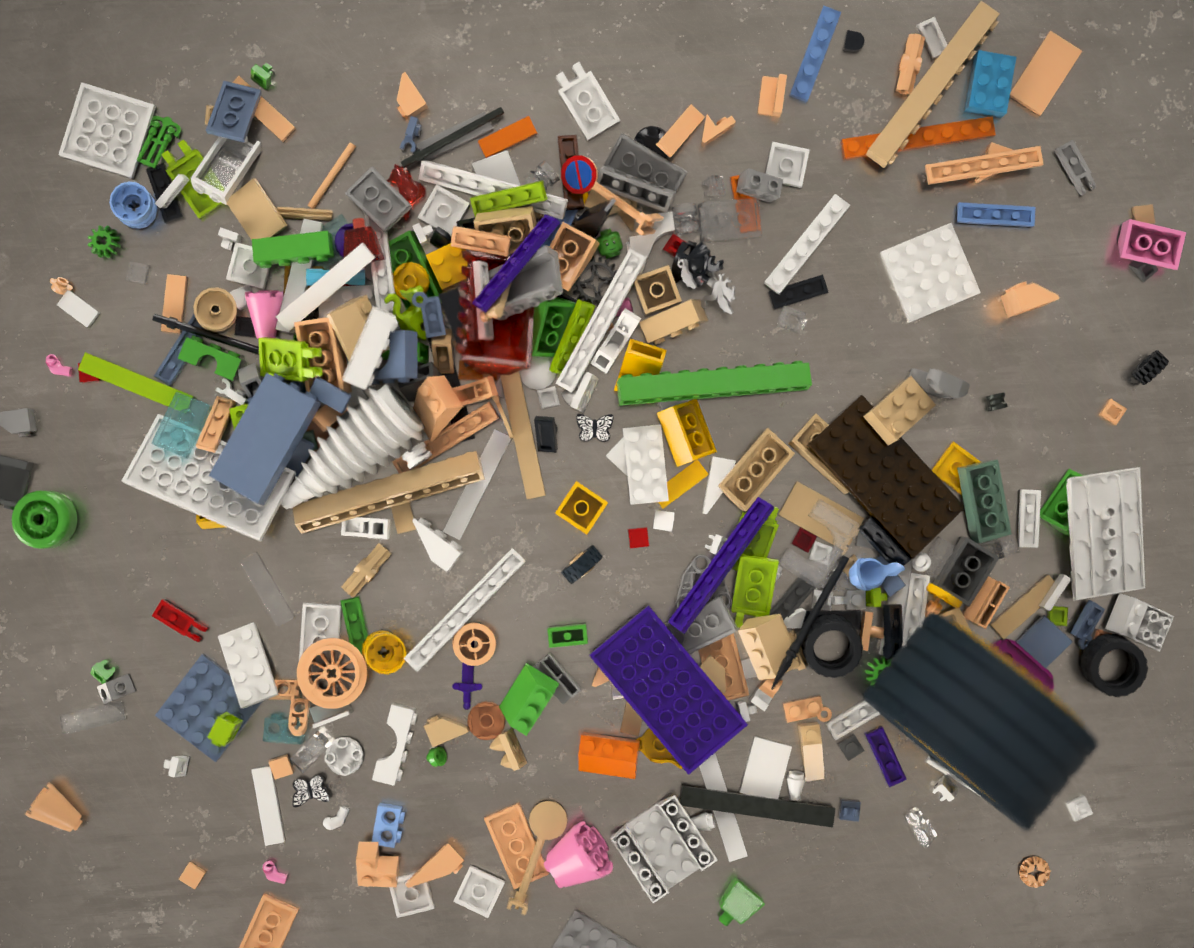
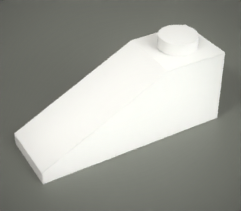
M711 457L702 514H707L723 493L718 485L735 466V460Z

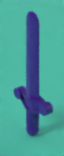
M474 641L471 642V647H473V648H474ZM462 662V683H454L452 687L463 692V708L468 710L471 706V692L481 690L482 684L473 683L474 666Z

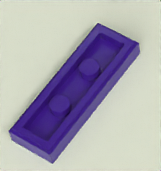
M881 726L866 733V739L888 786L892 787L907 780L884 728Z

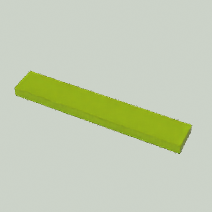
M86 352L78 368L79 371L185 414L188 413L194 399L192 395Z

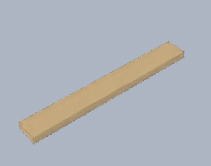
M514 345L495 349L526 498L532 499L546 496Z

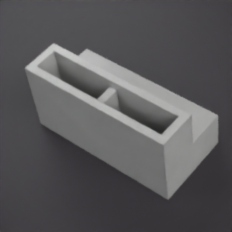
M551 652L533 666L559 683L554 695L562 705L581 691V687Z

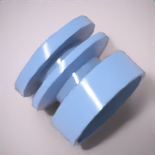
M137 182L121 183L115 187L110 195L109 203L112 212L129 228H145L157 216L158 208L155 204V199L144 186Z

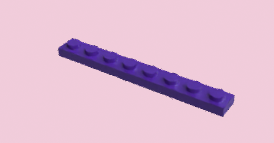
M757 497L668 621L669 624L682 633H686L775 509L770 503Z

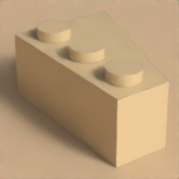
M691 299L639 323L647 343L658 345L665 342V338L669 336L674 338L683 334L682 331L686 329L693 330L699 327V324L708 321L704 308L701 307V301Z

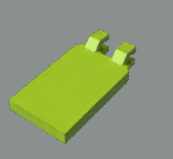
M183 139L177 144L185 156L176 161L168 150L161 155L169 165L166 172L172 181L178 174H183L189 178L188 183L180 192L197 217L201 219L223 203H217L205 193L200 194L193 189L190 178L204 157L198 149L192 150ZM210 168L202 181L223 192L225 190L224 186Z
M269 337L258 338L260 376L265 377L266 373L273 376L276 373L286 380L301 382L308 381L310 377H316V375L322 376L321 367H309V358L322 356L321 348H308V344L304 341Z
M773 506L775 509L744 550L743 555L767 558L779 526L777 524L778 521L775 520L779 508ZM742 511L739 522L742 520L747 511ZM739 559L732 567L733 570L737 571Z
M743 554L739 557L731 611L735 613L734 622L738 628L743 625L744 615H751L754 618L770 615L778 560Z

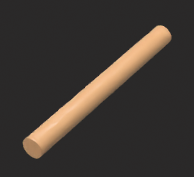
M349 142L307 206L315 209L356 148L354 144Z

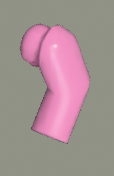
M53 354L46 357V364L53 374L71 376L72 367L62 366L58 358Z
M266 861L263 865V872L266 878L270 881L285 884L288 875L279 873L272 861Z

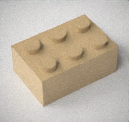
M910 376L863 417L889 446L904 435L936 404Z

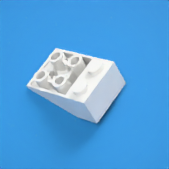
M414 518L412 521L431 561L446 572H449L464 553L461 551L462 546L455 541L449 542L445 539L447 535L441 530H433L430 527L432 524L425 518Z
M1119 593L1105 629L1160 652L1174 616L1141 600Z

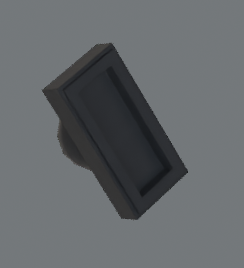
M535 416L537 450L540 452L556 453L558 450L556 437L558 427L555 423V418Z

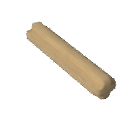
M291 207L276 208L282 218L332 221L333 212L331 210Z

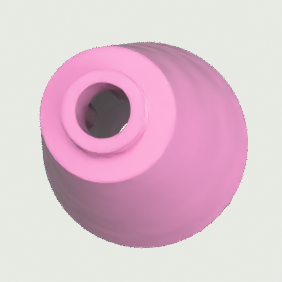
M258 290L256 293H253V291L245 292L246 303L257 339L261 337L276 338L277 330L275 328L278 320L276 316L280 313L284 291Z

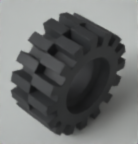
M1155 350L1134 369L1132 375L1142 385H1146L1165 369L1169 360L1161 352Z

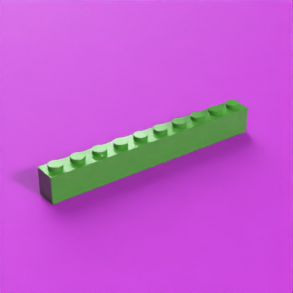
M794 361L791 364L785 365L783 362H778L772 366L757 364L754 367L748 368L745 365L736 366L735 369L719 367L716 370L710 371L708 368L699 369L697 372L681 370L673 374L669 371L661 372L659 375L643 373L635 377L627 374L618 378L617 390L620 406L803 391L811 387L812 381L809 363Z

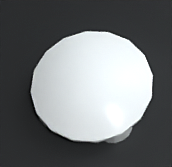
M530 354L525 356L519 365L523 384L535 390L544 389L551 385L556 376V373L549 371L553 359L551 357L531 356Z
M340 737L329 744L324 759L332 772L347 776L360 768L363 762V751L356 740L350 737Z

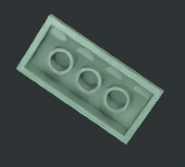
M998 460L958 467L970 539L976 543H982L1011 535Z

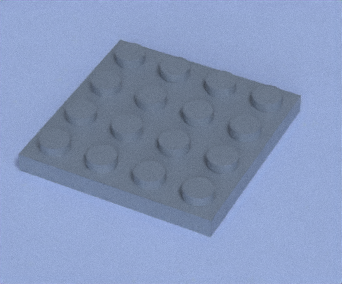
M202 654L155 716L214 762H217L231 744L218 747L211 743V739L207 738L217 717L228 712L244 720L236 734L237 736L262 702L242 709L230 674L205 654Z

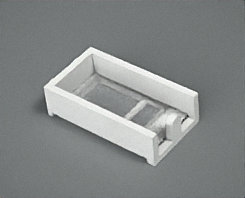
M219 136L190 178L193 189L200 194L205 193L217 203L222 202L226 205L258 154L260 155L262 151L261 142L257 141L253 145L248 142L247 136L245 142Z

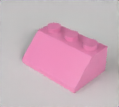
M1129 219L1122 223L1118 240L1120 257L1178 270L1186 232Z

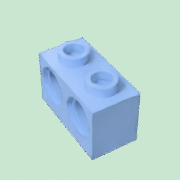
M379 803L372 842H378L379 846L395 848L396 844L400 843L402 831H399V826L403 824L405 812H402L403 806ZM393 812L396 817L395 820L387 819L386 813ZM383 832H391L392 838L385 839L383 837Z

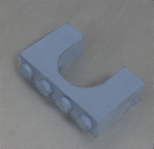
M407 330L390 331L389 359L381 370L375 367L372 374L375 376L371 385H379V381H383V384H394V380H398V383H410V379H418L417 332Z

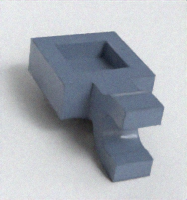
M410 117L405 132V139L401 142L400 149L404 150L407 144H411V153L416 151V144L413 140H415L416 136H419L422 128L418 118Z

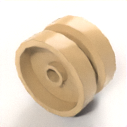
M218 287L208 288L196 297L193 305L194 315L202 328L219 333L230 329L235 323L237 306L229 292ZM219 307L217 313L212 312V308Z

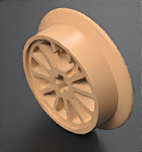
M327 638L313 643L304 651L297 666V681L302 693L309 701L323 708H341L352 703L363 691L367 680V667L362 654L354 645L342 639ZM326 650L331 651V663L323 653ZM334 650L341 652L337 663H335ZM346 654L350 658V660L344 663L343 665H340V662ZM320 655L327 666L315 661V658ZM353 662L355 669L343 670L345 666ZM312 664L324 670L319 672H312ZM336 669L335 674L337 677L335 675L331 677L329 675L331 673L330 670ZM343 673H355V680L344 676ZM311 675H320L313 682ZM321 678L326 679L328 682V687L325 689L320 688L318 685ZM341 678L351 683L352 686L349 690H347ZM336 681L344 691L343 694L337 695ZM332 687L333 695L326 694L325 692L329 691Z

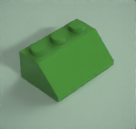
M555 297L552 300L540 303L538 306L530 307L520 348L531 356L554 357L576 302Z
M1071 469L1067 471L1040 510V519L1070 537L1067 512L1069 510L1066 487L1067 479L1083 476Z
M526 663L499 706L509 725L527 736L553 696L559 683Z

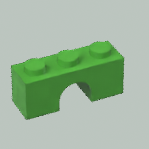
M193 335L192 338L186 337L178 359L198 366L204 356L211 355L217 361L215 374L232 381L235 380L243 360L239 358L240 354L230 350L228 353L221 351V346L210 343V346L203 344V339Z

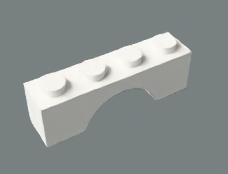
M398 703L391 705L386 724L395 731L397 746L394 753L390 756L377 760L372 780L395 786L397 781H401L403 770L400 768L402 762H406L408 751H405L406 744H410L413 733L410 732L411 725H415L417 720L416 708Z

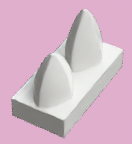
M589 372L584 373L577 385L578 390H574L573 393L568 390L562 392L563 399L570 407L584 413L599 378Z

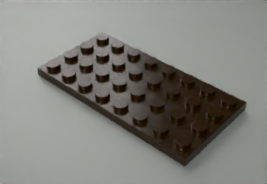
M860 395L807 446L913 559L965 507L902 437L889 446L863 417L873 406L863 395Z

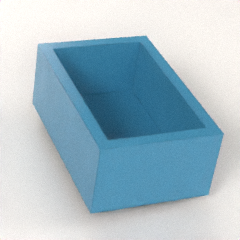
M978 50L973 57L964 112L989 117L993 116L995 118H1002L1007 113L1016 63L1015 56Z

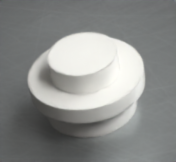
M921 552L912 559V566L916 571L924 572L930 568L931 558L926 553Z

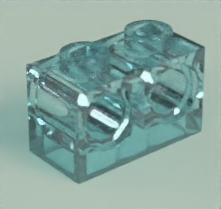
M271 713V716H267L264 720L263 742L302 745L305 742V733L301 736L291 734L288 727L289 718L282 717V714ZM297 718L298 728L301 726L299 721L300 718ZM272 723L279 725V732H274L271 729Z

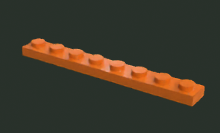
M993 116L920 127L914 135H909L907 139L910 141L903 150L994 137L996 133ZM880 133L842 139L844 159L867 156L868 149Z

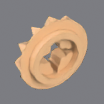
M1033 856L1022 862L1019 874L1021 880L1027 886L1038 888L1045 886V883L1050 880L1051 870L1044 859ZM1035 866L1038 871H1041L1037 874L1036 879L1033 874H1029L1034 871Z

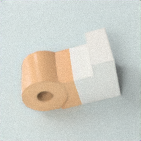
M775 678L761 681L749 698L750 702L765 711L781 687L783 680L780 679L773 690H771Z

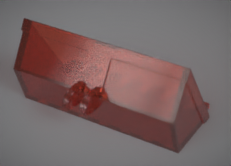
M463 251L462 257L468 262L467 267H461V273L466 277V282H460V288L465 292V297H459V304L464 307V313L458 312V319L463 323V329L457 328V335L462 339V344H456V351L461 354V360L479 374L511 375L520 370L531 368L534 307L525 309L521 313L513 314L505 320L492 318L494 340L487 341L479 339L477 310L472 304L476 299L473 262L488 263V270H492L505 264L510 256Z

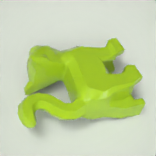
M417 286L411 287L406 291H399L411 303V306L403 313H400V298L396 294H388L384 302L386 304L390 301L394 302L392 313L396 316L401 330L417 332V338L425 340L427 338L426 332L421 328V325L424 323L421 307H416L412 302L413 295L416 292H423V287ZM417 296L416 301L422 303L423 297Z

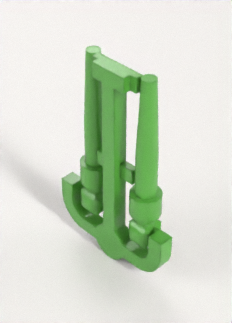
M153 116L150 123L152 128L148 131V136L137 158L138 162L155 169L162 157L161 154L164 153L168 143L171 142L172 135L176 138L180 137L181 128L170 117ZM160 122H162L163 126L157 138H154L157 133V129H159L161 125ZM150 142H155L147 159L143 160L142 157ZM161 145L154 163H151L158 146Z

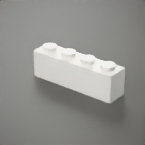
M372 307L342 377L343 381L366 390L367 385L371 386L375 376L372 375L375 367L378 368L382 361V357H380L382 350H386L389 345L390 339L387 338L390 331L394 332L398 321H395V315L377 307Z

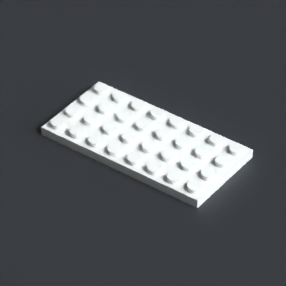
M158 414L126 471L122 482L261 542L296 472L285 467L264 505L257 504L209 476L227 442L221 440L216 453L196 447L201 431Z

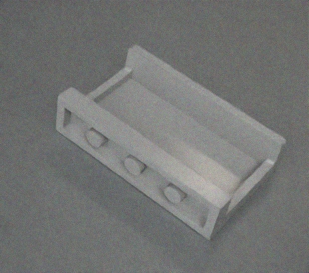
M547 245L537 250L513 279L503 314L496 319L505 320L513 314L521 313L525 309L538 306L544 301L552 300L556 296L563 294L558 252ZM503 265L489 270V282Z

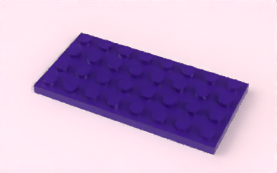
M649 605L589 654L591 659L688 775L748 725Z

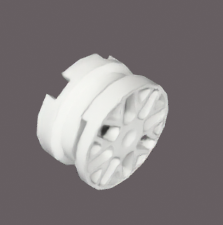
M424 442L412 447L411 450H408L401 456L403 460L407 461L409 469L418 466L432 456L430 450L427 451L425 448L426 444Z

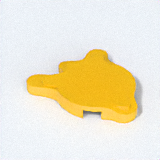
M650 728L641 737L635 739L641 740L639 751L650 761L661 764L672 763L678 768L683 769Z

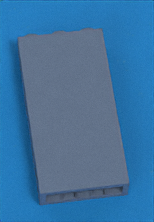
M266 373L209 474L210 477L260 505L266 503L322 404L316 401L317 396L308 391L306 394L300 392L301 387L292 382L289 385L284 383L285 378L276 373L273 376Z

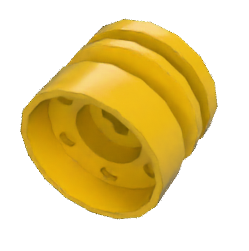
M379 630L366 637L362 644L361 653L366 664L372 670L379 674L388 675L402 667L405 662L406 648L401 639L389 631ZM382 647L387 650L383 652V655L378 652Z

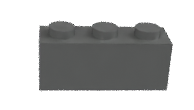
M961 537L933 584L970 607L1000 557L968 537Z

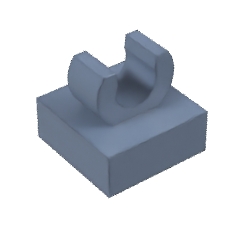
M841 799L839 819L859 822L861 802Z

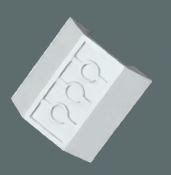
M675 795L657 802L627 822L610 837L652 903L667 895L671 887L698 869L703 871L718 861Z

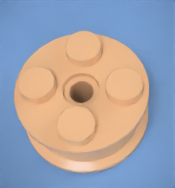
M473 622L463 625L455 633L452 646L455 655L461 662L471 666H478L486 663L493 656L496 641L488 627ZM477 641V646L471 647V642Z

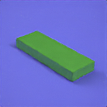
M360 596L340 600L349 643L354 645L361 653L362 644L369 635Z

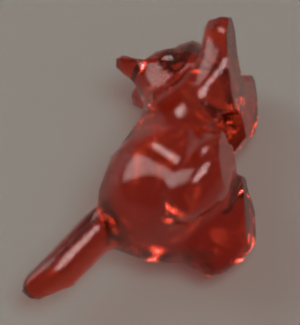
M395 164V169H392L387 181L397 184L399 193L410 204L424 197L425 187L420 182L411 179V173L407 168ZM410 210L404 215L405 221L409 219Z

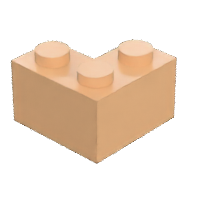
M359 842L356 855L358 886L397 887L399 856H379L378 842Z

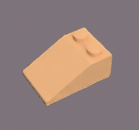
M562 222L549 247L558 252L562 288L569 292L592 259L600 243L565 222Z
M444 375L426 378L417 389L413 409L424 425L423 430L430 441H434L463 406Z

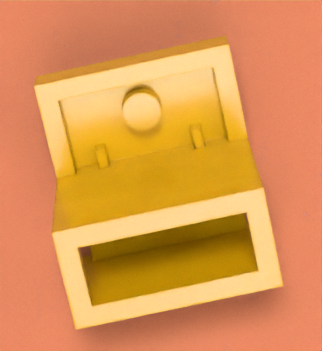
M630 338L618 378L627 374H631L633 377L640 376L643 373L659 375L667 350ZM616 382L614 391H618V390H617V382Z

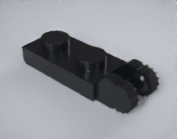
M901 604L883 605L885 645L882 648L883 655L887 659L894 657L902 647Z

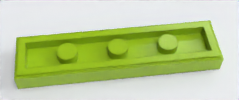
M543 180L471 197L470 201L476 217L477 213L516 208L545 201L548 198Z
M577 300L549 371L556 374L562 373L595 309L594 304Z

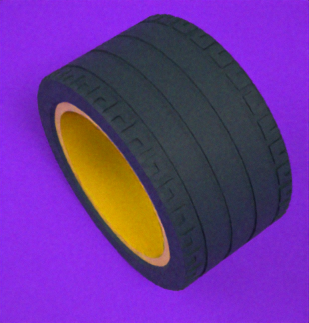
M930 613L921 623L922 626L918 627L905 642L906 646H902L892 658L891 664L886 666L874 680L875 684L873 686L870 685L866 690L863 698L882 716L1020 828L1028 831L1037 822V817H1041L1052 804L1054 796L1057 797L1069 783V778L1073 777L1086 762V757H1090L1098 747L1097 740L1072 711L1007 657L961 625L939 614Z

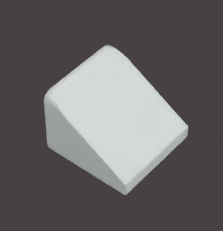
M248 285L230 292L239 310L248 307L245 292L252 291Z
M655 510L653 529L672 532L674 513Z

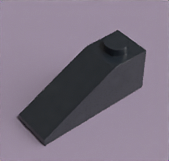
M612 198L586 209L581 216L577 215L573 220L574 228L595 239L616 200Z

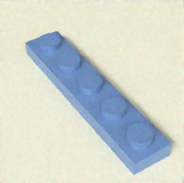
M823 6L789 96L804 102L808 101L841 15L840 11Z

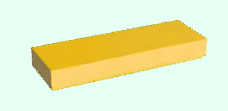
M698 459L667 482L669 501L658 502L662 509L709 475Z

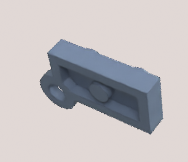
M416 292L412 297V302L416 307H421L426 337L446 335L440 297L427 298L424 292ZM417 296L423 297L422 303L416 301Z
M1088 600L1071 631L1072 635L1079 638L1078 645L1083 650L1092 640L1091 634L1105 611L1103 607L1091 600Z

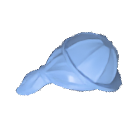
M860 558L849 569V578L856 588L870 591L879 587L886 577L896 576L904 571L905 567L896 562L883 565L873 558Z

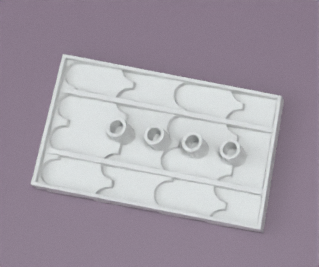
M1140 467L1067 479L1066 487L1069 508L1067 512L1071 543L1069 547L1073 601L1145 589Z

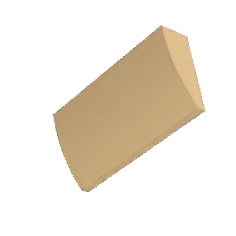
M814 414L788 444L845 495L849 491L807 446L828 426L820 416Z
M766 428L718 487L740 510L747 511L795 453L769 428Z

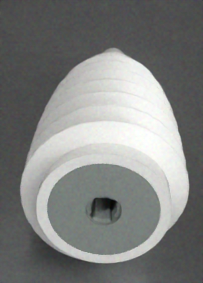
M386 383L378 391L369 387L370 398L366 400L358 396L360 406L357 409L347 406L350 414L347 419L337 415L339 422L337 429L327 426L329 432L327 440L317 437L320 447L317 452L308 449L311 459L307 464L301 463L303 470L298 477L295 476V481L289 487L281 502L285 509L293 508L302 502H307L308 499L315 496L321 498L323 492L326 491L336 494L338 492V485L350 489L352 487V478L356 481L364 482V471L376 475L377 463L385 467L389 466L388 455L400 458V446L411 450L412 443L410 439L412 437L419 441L423 439L421 430L424 429V425L406 399L392 385Z

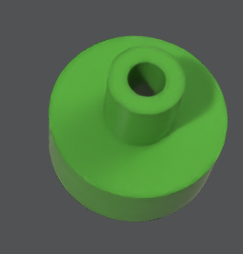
M434 747L429 750L426 759L433 767L443 766L446 763L447 754L444 748Z

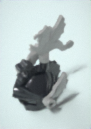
M690 240L688 243L682 242L675 255L671 269L675 283L683 280L687 287L691 286L694 289L706 283L713 288V292L711 295L704 296L701 307L706 308L708 306L707 300L713 301L718 298L719 307L724 312L734 314L729 302L736 300V288L732 286L731 289V287L727 286V283L732 281L729 278L723 281L725 274H718L719 281L714 272L723 270L724 261L720 260L715 264L716 256L710 255L711 251L702 241L697 246L696 242ZM690 247L689 254H685L686 249Z

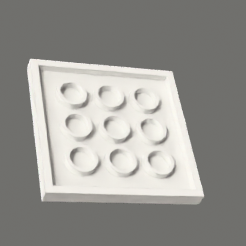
M81 82L58 155L133 179L139 163L137 158L146 140L156 106Z
M952 223L880 252L909 323L981 293Z

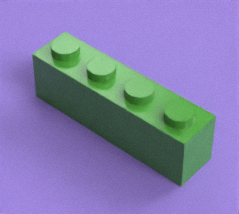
M329 231L252 239L253 262L260 266V268H270L274 264L289 266L291 262L307 264L310 262L309 260L325 262L329 260L328 258H334L333 238Z

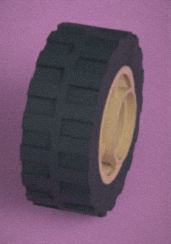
M592 545L569 562L570 564L561 573L570 584H573L590 572L603 556Z

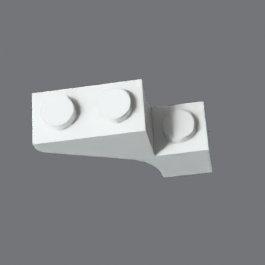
M672 211L658 213L664 218L662 221L654 222L652 227L656 230L654 234L630 236L629 242H626L627 253L632 248L649 257L656 240L675 232ZM646 262L644 263L638 276L642 275Z

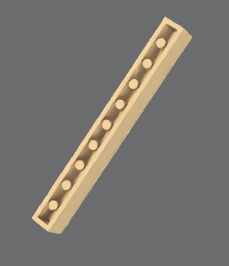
M980 1L868 149L866 155L883 168L888 163L893 164L898 157L896 152L899 148L902 150L910 141L907 139L909 135H914L921 126L918 124L921 119L926 120L932 112L930 107L933 104L937 105L943 97L941 94L943 90L946 89L948 91L954 83L952 78L955 74L959 76L966 67L963 65L966 60L970 61L977 52L974 49L977 45L982 46L988 38L986 33L989 30L993 31L998 25L997 18L1000 15L999 12L983 1Z
M477 451L467 452L464 455L450 457L437 463H430L427 466L413 468L400 474H393L383 479H376L366 484L356 485L350 489L339 490L336 494L332 493L321 498L317 497L307 502H302L292 508L295 525L302 534L485 480L481 460Z

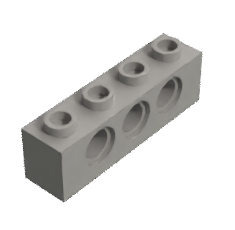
M603 166L600 169L597 179L599 184L614 194L666 213L671 209L676 191L607 166Z

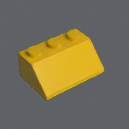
M697 399L672 406L657 413L677 467L717 452Z

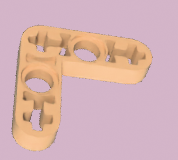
M274 680L277 690L281 686L288 687V690L284 694L269 698V700H291L288 722L289 730L294 736L303 735L307 730L310 701L304 694H302L303 699L300 698L299 690L301 689L297 680ZM303 704L305 709L302 712H296L294 710L296 705ZM297 718H300L301 726L298 730H295L294 726L297 725Z

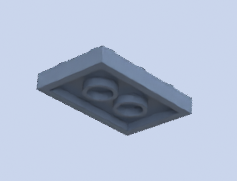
M223 81L206 127V132L245 142L262 95L261 90Z

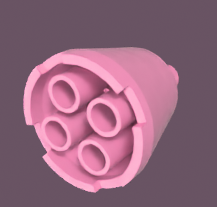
M585 821L574 825L547 854V861L544 862L545 869L551 872L559 888L600 879L610 874L613 870V862H609L607 854L609 848L604 838L594 826L588 827Z

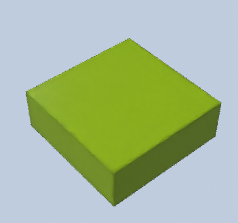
M1053 606L1050 611L1047 610V618L1056 626H1067L1068 607Z

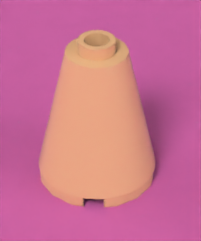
M48 782L46 785L48 789L44 787L31 804L29 809L31 812L27 810L25 815L68 832L76 831L83 822L80 820L82 815L53 784Z

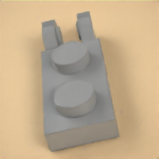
M1073 140L1054 150L1081 196L1086 194V191L1080 179L1085 178V182L1091 190L1096 188L1091 171Z

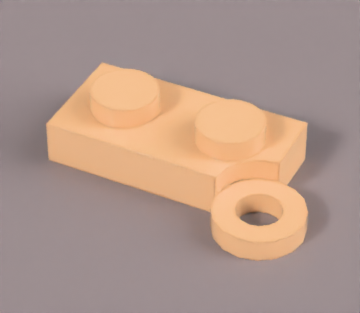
M820 695L783 703L787 723L817 717L820 721L827 722L832 717L831 710L823 706ZM827 711V717H821V712Z

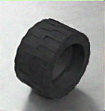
M824 614L815 619L802 643V651L810 668L817 674L827 678L846 676V674L851 673L858 666L862 658L863 645L856 628L848 619L836 614ZM832 630L845 633L849 638L850 645L847 652L841 658L826 661L816 656L814 644L820 635Z
M1108 633L1095 637L1084 648V652L1081 655L1080 664L1082 673L1087 678L1086 680L1108 696H1128L1141 687L1147 677L1148 662L1144 652L1133 642L1118 634ZM1112 650H1125L1129 658L1125 673L1112 681L1101 679L1099 665L1102 658Z

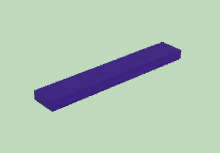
M545 214L472 304L486 313L560 222L556 218Z

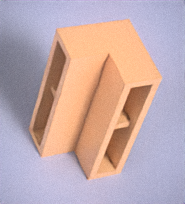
M988 576L970 607L965 605L962 610L964 618L980 628L986 629L1010 587Z

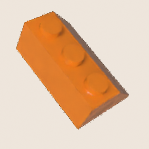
M584 732L580 738L578 754L579 771L636 779L641 740Z

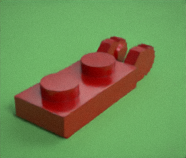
M164 599L160 601L152 614V617L196 642H200L202 638L189 631L191 626L193 625L202 632H206L208 629L205 625L196 621L195 618Z

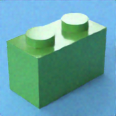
M586 623L547 628L549 648L588 644Z

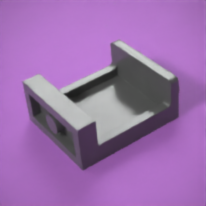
M0 455V504H4V508L13 510L17 502L27 494L34 463Z

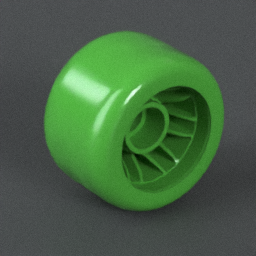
M34 491L23 496L15 505L12 513V527L16 536L24 544L38 549L54 548L67 542L74 534L77 527V512L73 503L61 493L55 491ZM41 514L44 516V523L42 525L39 520Z

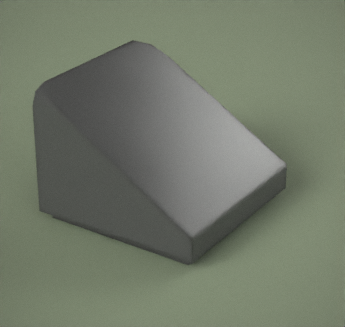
M1134 260L1129 264L1142 282H1145L1158 271L1156 265Z

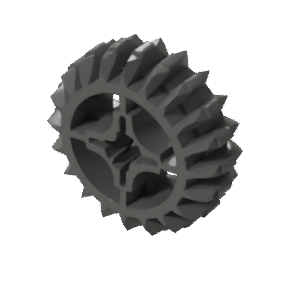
M593 256L591 259L592 263H588L576 280V283L572 286V288H577L572 293L573 295L580 294L577 300L584 298L585 302L597 303L598 307L603 298L600 289L612 282L618 270L612 271L615 268L614 263L607 266L609 259H606L603 264L601 263L602 257H599L598 262H595ZM597 268L608 272L610 278L600 276ZM591 269L592 276L580 282L582 275ZM594 274H596L598 281L601 280L598 285V292L594 284H591L594 281ZM581 287L593 289L595 297L585 294Z

